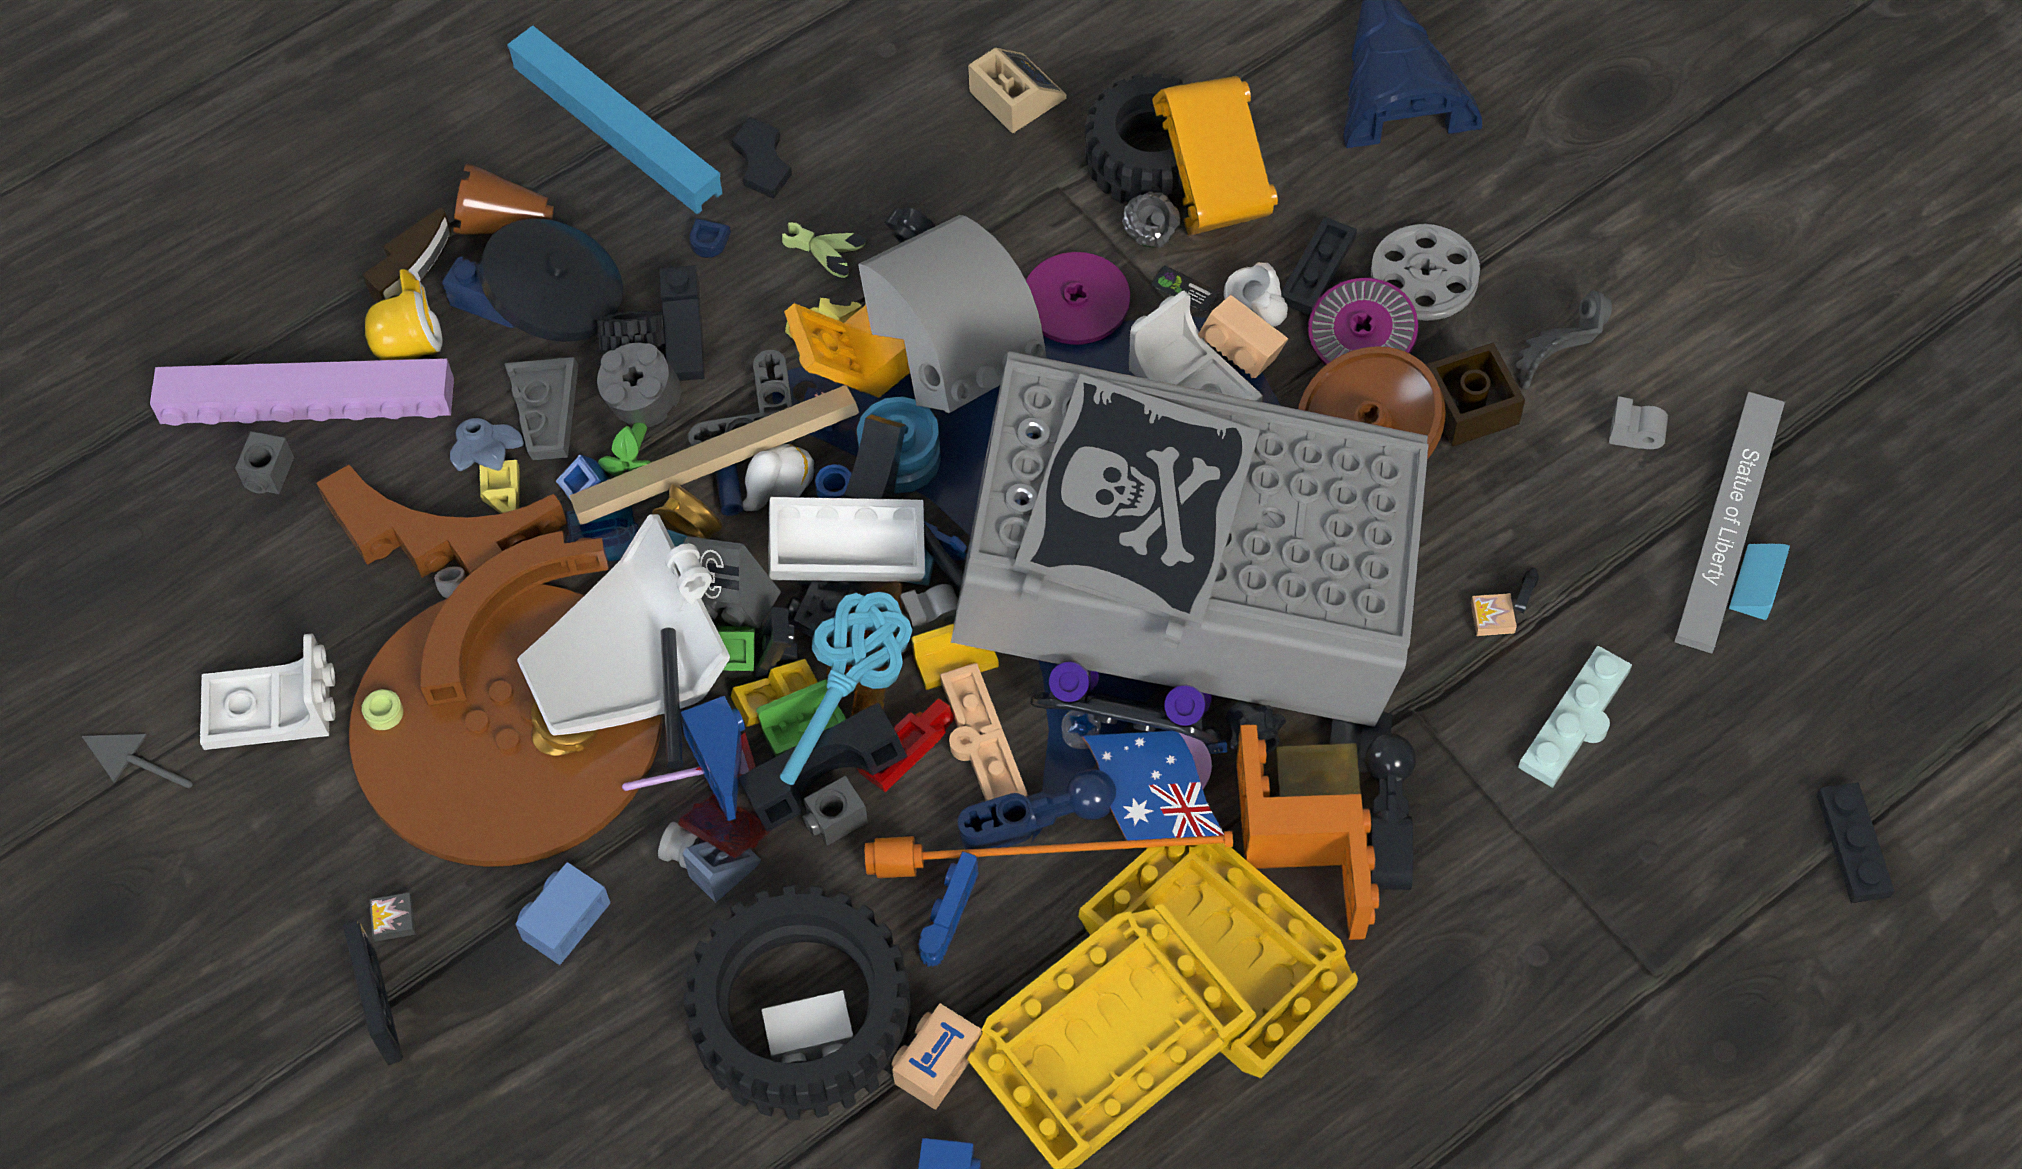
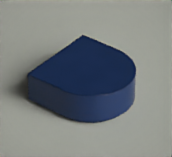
M696 218L689 236L693 252L705 258L720 254L724 250L731 234L730 226Z

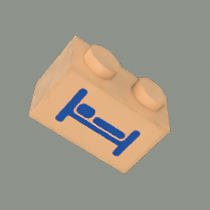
M939 1004L932 1014L927 1012L921 1018L915 1030L917 1036L909 1047L903 1045L898 1050L891 1064L893 1067L894 1083L935 1110L969 1064L967 1059L970 1052L972 1051L973 1053L982 1035L979 1027L942 1004Z

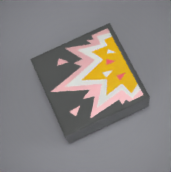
M410 892L369 899L372 937L375 942L416 935L413 899Z

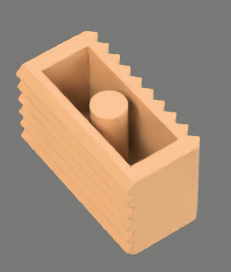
M1231 294L1210 313L1198 333L1199 338H1204L1205 343L1215 347L1217 352L1221 351L1222 356H1227L1228 360H1233L1234 365L1244 369L1246 374L1250 373L1251 378H1256L1277 358L1288 340L1286 336Z

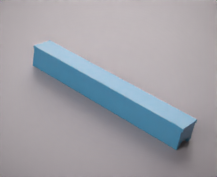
M532 25L507 44L513 66L517 71L696 214L702 211L701 205L710 197L715 195L718 198L723 194L720 173L536 27Z

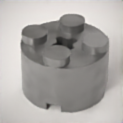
M650 343L626 344L606 352L601 359V366L597 377L599 392L614 414L624 422H627L628 425L633 426L634 423H644L647 427L657 425L668 417L667 413L673 406H677L681 396L679 378L663 354Z

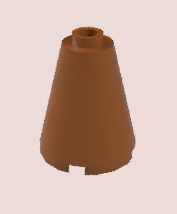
M466 163L463 171L470 172L469 178H466V180L461 179L454 219L460 220L461 226L453 227L454 233L461 235L494 234L505 225L519 220H552L554 206L548 205L547 197L480 167Z

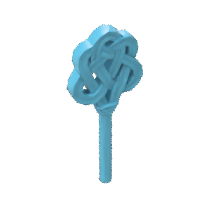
M875 592L866 596L858 593L846 595L838 604L834 618L823 621L815 630L812 638V650L818 661L831 666L827 680L828 691L780 775L781 780L791 785L795 783L842 697L850 694L859 682L861 685L872 689L887 688L896 682L903 665L901 653L907 647L912 627L910 621L901 614L898 602L890 594ZM865 630H872V634L864 640ZM847 632H850L849 647L846 648ZM828 637H832V647L826 641ZM852 664V668L844 675L846 666ZM886 665L888 667L884 671H877Z

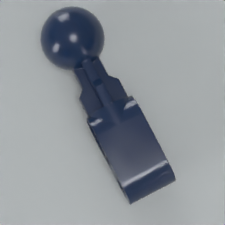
M1086 769L1072 777L1067 790L1049 795L1040 792L1024 796L1019 793H1011L969 806L958 817V828L962 845L965 849L1008 847L1026 841L1032 836L1034 831L1053 825L1057 817L1073 812L1087 820L1103 818L1111 812L1110 806L1116 797V786L1111 777L1105 772L1097 769ZM1014 814H1020L1024 816V818L1018 822H1010L1007 820L1008 817ZM995 821H998V827L994 826ZM980 828L981 831L975 832L974 829Z

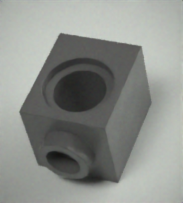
M251 431L235 469L244 488L258 494L265 492L280 494L294 460V455L286 438Z
M846 776L804 798L807 814L803 816V820L812 836L820 835L826 846L868 823L866 806ZM830 809H839L842 811L839 815L835 817H828L824 815V813Z

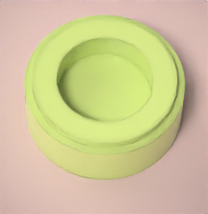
M386 689L376 690L370 693L363 701L362 714L367 724L376 730L393 728L403 717V705L398 695L393 691Z

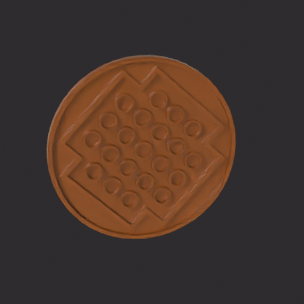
M540 584L519 595L504 606L484 628L472 651L466 677L467 700L428 706L420 688V669L427 636L437 614L447 599L427 608L412 618L383 645L370 663L356 692L350 717L349 744L353 768L367 800L380 819L394 833L416 848L447 861L485 867L511 866L549 858L586 841L617 817L633 799L640 788L625 791L622 785L627 782L646 779L659 746L662 731V714L623 725L599 729L596 738L590 745L584 747L582 751H575L565 755L554 756L544 754L535 747L532 740L534 725L531 718V708L535 699L517 659L584 597L583 595L564 588ZM386 689L393 691L398 695L403 705V717L393 728L376 730L367 724L362 714L363 701L370 693L376 690Z

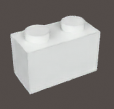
M843 991L762 1009L772 1061L802 1063L817 1060L837 1051L853 1038Z

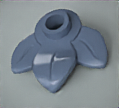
M472 418L465 420L457 427V442L450 451V459L458 471L467 469L474 462L499 471L502 469L505 460V449L521 447L524 445L522 435L509 425H491L484 419Z

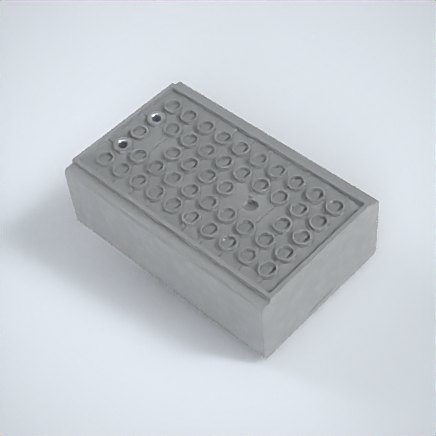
M1008 351L991 426L951 643L1055 664L1073 661L1081 664L1086 670L1171 687L1191 685L1200 690L1201 693L1375 727L1405 670L1407 651L1410 646L1429 445L1427 444L1428 436ZM1080 373L1260 430L1201 629L1185 625L1177 651L1160 647L1168 624L1166 617L1054 581H1043L1035 606L1020 602L1027 574L1013 569Z

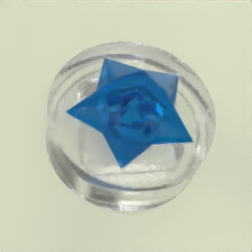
M1071 710L1062 720V737L1073 748H1089L1082 736L1100 735V721L1094 720V715Z

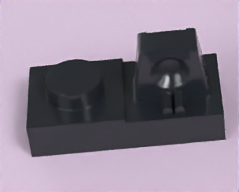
M772 608L755 641L756 678H768L770 669L795 662L797 659V643H793L794 625L788 624L787 608Z

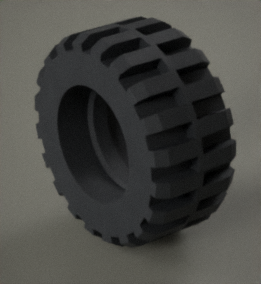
M1153 73L1152 77H1143V74L1133 75L1132 80L1126 81L1122 79L1114 83L1112 90L1109 87L1098 95V100L1092 103L1085 123V161L1091 178L1095 182L1097 181V187L1105 194L1111 192L1112 199L1123 204L1124 201L1129 202L1140 194L1158 192L1166 195L1173 206L1181 204L1185 193L1173 147L1159 152H1146L1129 146L1124 140L1131 135L1144 131H1158L1169 135L1168 130H1164L1162 124L1167 117L1163 115L1156 116L1152 99L1161 89L1183 85L1182 79L1174 76L1171 79L1163 78V74Z

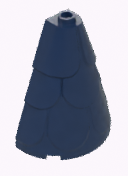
M1363 0L1352 52L1354 65L1348 91L1350 98L1343 134L1346 148L1380 144L1384 121L1446 113L1445 126L1448 134L1482 129V117L1475 99L1450 68L1447 60L1430 42L1426 30L1400 0Z

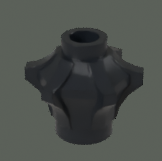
M1242 700L1235 703L1229 709L1226 716V721L1232 731L1231 748L1234 751L1238 749L1241 725H1257L1258 740L1265 739L1266 754L1271 753L1279 744L1278 732L1286 723L1285 717L1282 714H1272L1273 708L1270 705L1258 707L1251 702Z

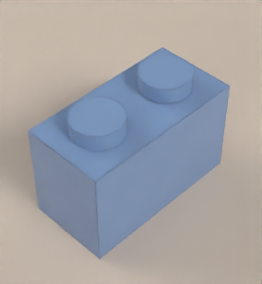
M567 862L559 872L555 871L548 877L543 891L537 899L523 907L519 913L516 927L523 941L561 965L610 905V900L604 886Z

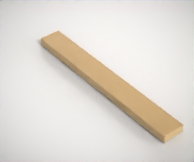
M844 385L569 496L580 525L668 491L670 490L671 483L683 485L750 458L761 451H767L857 415L859 410L848 387Z

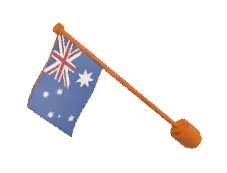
M1159 731L1088 735L1082 737L1089 746L1099 770L1109 775L1116 786V797L1110 809L1126 841L923 852V845L915 844L914 836L875 838V842L865 843V866L867 875H876L877 878L916 876L917 868L924 867V860L960 858L962 851L976 857L1221 843H1225V847H1233L1232 831H1224L1223 834L1205 799L1193 756L1183 737L1178 732Z

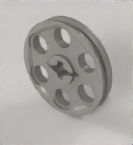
M1431 224L1410 225L1389 234L1376 248L1371 267V278L1385 282L1397 280L1403 284V288L1400 290L1412 302L1418 320L1423 321L1443 319L1465 308L1477 291L1480 276L1479 259L1470 243L1461 235L1448 228ZM1421 238H1429L1433 240L1435 245L1431 248H1421L1417 245L1416 241ZM1390 251H1397L1404 258L1393 262L1388 260L1385 254ZM1454 253L1460 254L1466 258V261L1462 264H1453L1447 259V256ZM1421 269H1428L1429 275H1422ZM1457 282L1464 285L1466 290L1462 293H1453L1446 286ZM1419 296H1429L1435 303L1429 307H1423L1418 305L1415 299Z

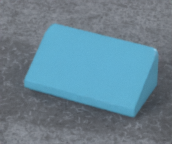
M1748 544L1729 609L1767 620L1773 606L1790 545Z

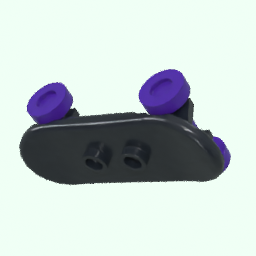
M1067 661L1057 665L1052 670L1049 677L1050 694L1048 692H1040L1034 694L1030 699V704L1035 708L1083 712L1094 715V720L1110 724H1117L1118 720L1133 723L1132 727L1135 729L1155 732L1156 728L1175 731L1210 744H1218L1222 741L1221 732L1215 726L1206 725L1205 713L1211 705L1212 695L1201 693L1200 690L1191 685H1180L1171 690L1166 697L1165 707L1106 694H1091V691L1098 684L1099 672L1086 670L1077 662Z

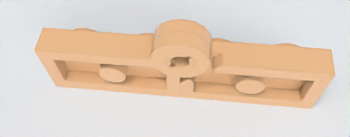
M977 663L940 674L941 684L958 726L949 738L952 755L958 760L971 761L986 801L1011 793L1028 796Z

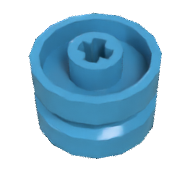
M902 396L885 398L871 405L861 416L857 427L859 447L865 418L870 415L906 424L894 493L913 492L927 485L937 474L941 462L938 423L930 408L917 406L915 399Z

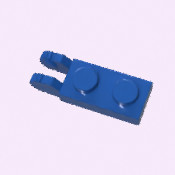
M962 851L958 864L951 863L947 871L944 883L948 887L943 900L937 898L930 916V921L934 922V924L923 928L920 935L921 939H919L918 943L921 961L927 964V966H938L944 960L943 956L947 953L979 874L975 855Z

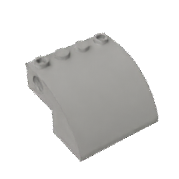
M958 215L858 264L872 335L904 339L917 406L945 410V412L950 413L1001 385L1008 351L1047 358L1038 310L1031 290L1020 269L994 236L966 216Z

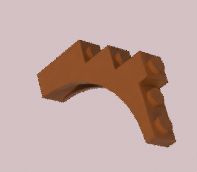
M350 465L316 483L325 504L367 565L377 559L387 557L394 549L400 546L422 578L431 572L443 569L448 562L454 559L464 569L468 577L475 569L505 549L544 534L557 532L563 525L567 524L562 505L554 494L526 507L505 513L464 518L436 516L411 510L391 501L366 484Z

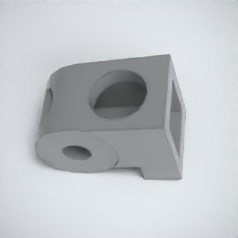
M1618 396L1612 415L1609 444L1638 449H1658L1665 444L1668 414L1663 409L1655 406L1640 407L1632 405L1633 399Z
M937 585L920 594H916L915 590L900 594L902 614L910 621L912 637L955 622L959 600L951 585Z

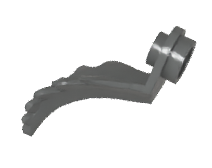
M1593 290L1582 299L1579 306V327L1546 329L1540 332L1542 336L1527 339L1526 344L1531 347L1523 349L1518 353V356L1523 358L1516 363V367L1521 369L1517 374V378L1520 379L1522 389H1529L1536 369L1549 356L1568 347L1591 343L1602 333L1603 325L1609 320L1612 311V303L1608 296H1604L1600 291Z

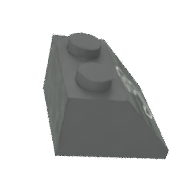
M687 536L684 544L689 543L697 547L700 554L699 562L702 567L709 571L712 578L709 587L701 598L712 621L728 623L734 627L749 626L759 628L781 593L775 583L744 544Z

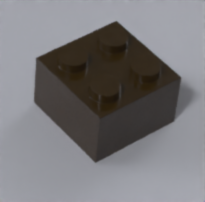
M1494 342L1426 364L1443 393L1446 410L1443 431L1452 447L1520 424L1525 398Z

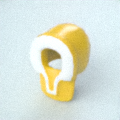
M405 269L400 270L402 293L397 297L382 300L373 305L365 318V336L372 353L380 360L419 359L424 355H434L440 352L443 339L440 323L437 316L428 306L425 288L411 272Z

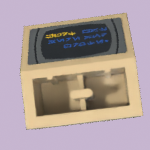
M994 48L968 65L970 92L1012 133L1066 99V94L1023 53Z

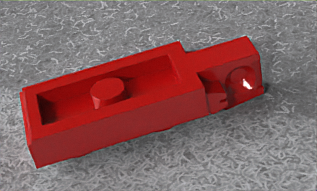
M938 698L925 712H918L915 715L910 712L894 727L908 757L875 775L857 768L859 774L886 792L941 740L946 733L945 730L955 720L950 706Z

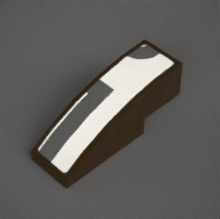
M441 207L385 244L383 247L387 258L362 274L370 296L377 303L397 297L402 293L401 269L411 272L417 280L422 282L434 267L452 233L446 213Z

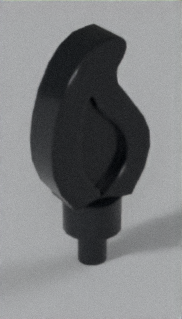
M1531 568L1530 571L1525 572L1522 579L1523 586L1513 609L1514 611L1524 614L1532 590L1539 581L1536 568Z

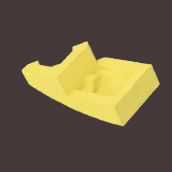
M517 460L504 461L503 467L499 471L480 465L481 499L500 514L519 509L520 481Z

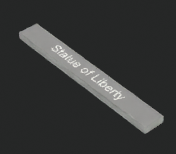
M1752 392L1747 394L1674 641L1676 643L1713 653L1785 404L1783 401Z

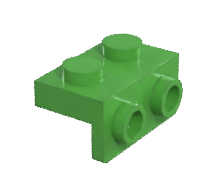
M826 679L756 709L763 735L775 757L797 746L828 691ZM838 705L824 730L846 720Z

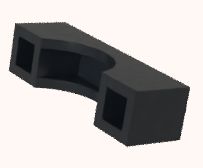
M878 702L839 724L824 730L794 784L785 783L781 780L780 775L796 746L753 768L738 778L764 828L768 832L802 814L803 800L807 790L813 782L825 773L838 768L853 767L875 775L908 756L896 731Z

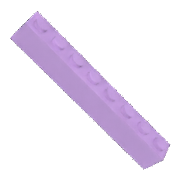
M448 359L155 367L150 405L160 424L174 426L181 425L182 423H253L255 421L274 420L278 422L308 419L326 421L328 419L342 418L362 420L364 418L376 417L398 419L410 416L434 418L451 415L454 377Z

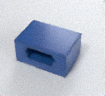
M1225 740L1218 744L1205 742L1210 754L1228 752Z

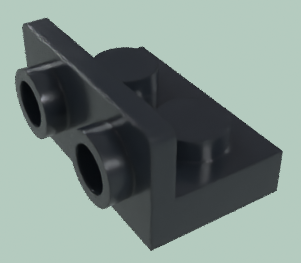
M798 580L797 585L802 587L798 597L793 596L785 607L788 609V624H793L794 629L796 628L813 638L815 630L823 621L834 618L841 600L846 595L857 593L862 581ZM832 637L826 639L829 646L832 644Z

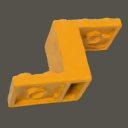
M796 303L784 311L789 324V333L794 339L800 355L799 361L809 373L820 375L836 383L844 384L878 398L910 373L904 339L872 335L866 305L844 323Z

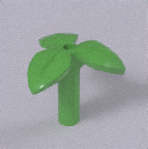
M634 423L632 429L629 426H625L617 434L612 444L611 450L618 458L604 456L598 461V465L608 474L617 477L622 475L625 469L632 471L652 463L648 460L637 459L647 426L644 423Z

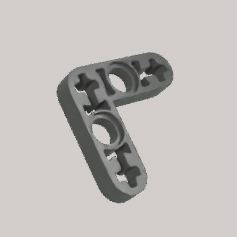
M776 350L762 351L756 355L753 362L760 413L697 423L689 431L690 447L702 443V437L710 436V439L721 435V433H727L793 406L786 360L780 352ZM774 364L776 380L769 381L766 370L767 365ZM773 392H779L785 396L783 401L776 405L768 404L765 402V398Z

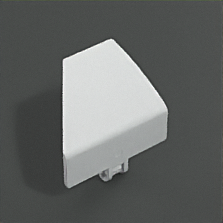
M650 514L621 560L573 608L517 659L552 735L599 730L664 714L660 633L663 628L670 627L676 630L680 709L701 701L707 695L730 659V655L701 599L712 581L711 575L705 567L701 566L699 562L700 554L695 545L688 543L674 546L658 514Z

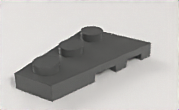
M574 357L505 363L507 374L512 384V394L520 415L519 421L526 448L532 460L568 457L579 366Z

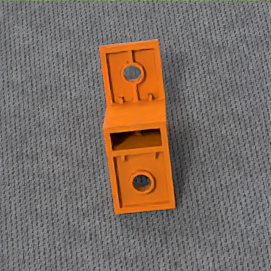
M1241 725L1236 767L1244 859L1256 869L1341 865L1349 940L1365 939L1368 926L1375 923V908L1379 907V890L1377 883L1371 884V870L1375 869L1374 847L1367 846L1366 834L1371 831L1370 810L1362 808L1361 794L1270 797L1269 777L1264 776L1263 764L1266 763L1265 739L1258 740L1257 725Z

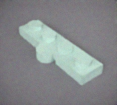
M1597 646L1520 760L1518 768L1553 788L1583 741L1597 743L1606 737L1610 722L1608 716L1603 711L1627 677L1632 664Z

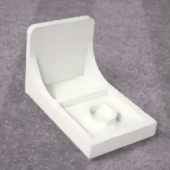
M1181 291L1176 296L1167 297L1158 309L1148 316L1138 318L1132 325L1130 331L1129 370L1136 377L1262 402L1263 395L1205 343L1203 338H1199V331L1193 322L1190 312V295L1185 291Z
M304 634L303 658L296 662L279 666L202 674L200 744L203 749L208 750L329 736V721L335 720L334 701L332 697H329V687L335 686V671L333 664L326 662L324 645H318L313 634Z

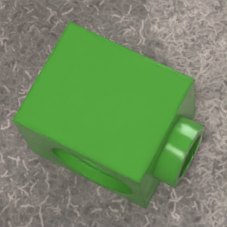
M716 626L730 655V659L722 671H754L755 627Z

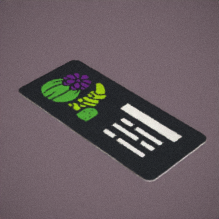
M1163 266L1151 283V286L1171 296H1176L1181 291H1185L1190 295V305L1204 312L1208 310L1219 294V291L1168 266Z

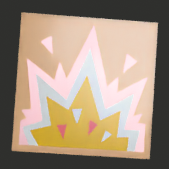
M1510 593L1472 596L1471 607L1476 636L1515 633L1517 626Z

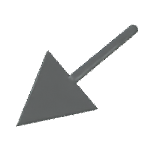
M146 734L82 736L114 783L127 764L131 762L186 788H191L193 785L188 779L134 756L147 737Z

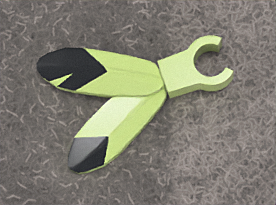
M794 222L788 223V230L790 234L793 233L797 236L789 237L785 233L782 234V243L786 247L799 248L808 252L811 250L813 255L831 274L841 278L848 276L849 269L846 261L838 252L856 251L866 245V239L855 233L827 234L814 238L813 232L803 229Z

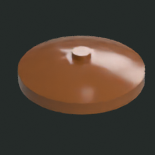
M1381 346L1350 351L1325 365L1308 384L1298 407L1299 410L1427 435V444H1429L1427 459L1431 456L1441 438L1446 415L1443 393L1429 368L1418 358L1405 351Z

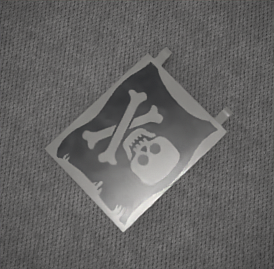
M1080 373L1013 569L1027 574L1020 602L1035 606L1043 581H1054L1166 617L1168 624L1160 647L1177 651L1185 625L1201 629L1260 430Z

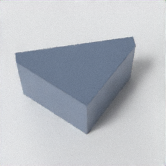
M729 836L723 837L724 840L730 841ZM719 839L686 847L682 853L689 877L715 903L753 871L761 861L747 845L742 846L720 841ZM732 840V842L743 844L742 841ZM728 845L740 847V849H739V848L734 849L735 847L732 848L731 846H728Z

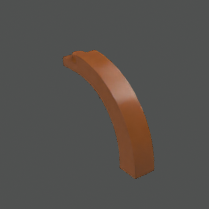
M563 531L544 534L505 549L487 560L465 578L445 601L427 636L420 669V688L428 706L467 700V669L475 644L492 618L513 599L540 584L555 579L609 570L603 539L581 538L575 542L566 543Z

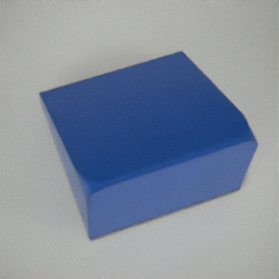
M579 455L556 482L570 499L569 495L607 481L610 478L594 459Z

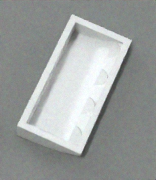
M770 497L768 576L771 580L922 581L925 574L923 500Z

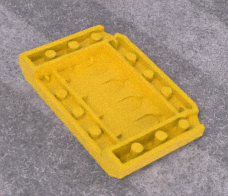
M1225 843L1148 847L1079 910L1078 917L1091 936L1117 914L1128 911L1137 913L1154 909L1155 905L1163 904L1256 1013V1018L1244 1032L1220 1052L1243 1072L1262 1078L1356 987L1358 982L1356 973L1352 974L1344 957L1346 951L1340 939L1233 848L1225 847Z
M1159 904L1150 910L1137 913L1128 911L1117 914L987 1017L981 1030L983 1033L973 1053L972 1051L970 1052L967 1060L1053 1169H1074L1240 1036L1256 1018V1013L1163 904Z

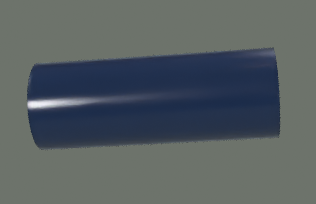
M737 463L715 471L721 513L726 516L738 515L743 511Z

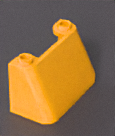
M1238 76L1161 89L1152 101L1156 116L1163 115L1167 117L1162 124L1164 130L1169 132L1185 193V197L1182 199L1184 206L1191 205L1188 207L1189 217L1184 218L1188 236L1272 214L1273 206L1278 204V197L1274 185H1269L1248 106V102L1251 101V94L1247 82H1241Z

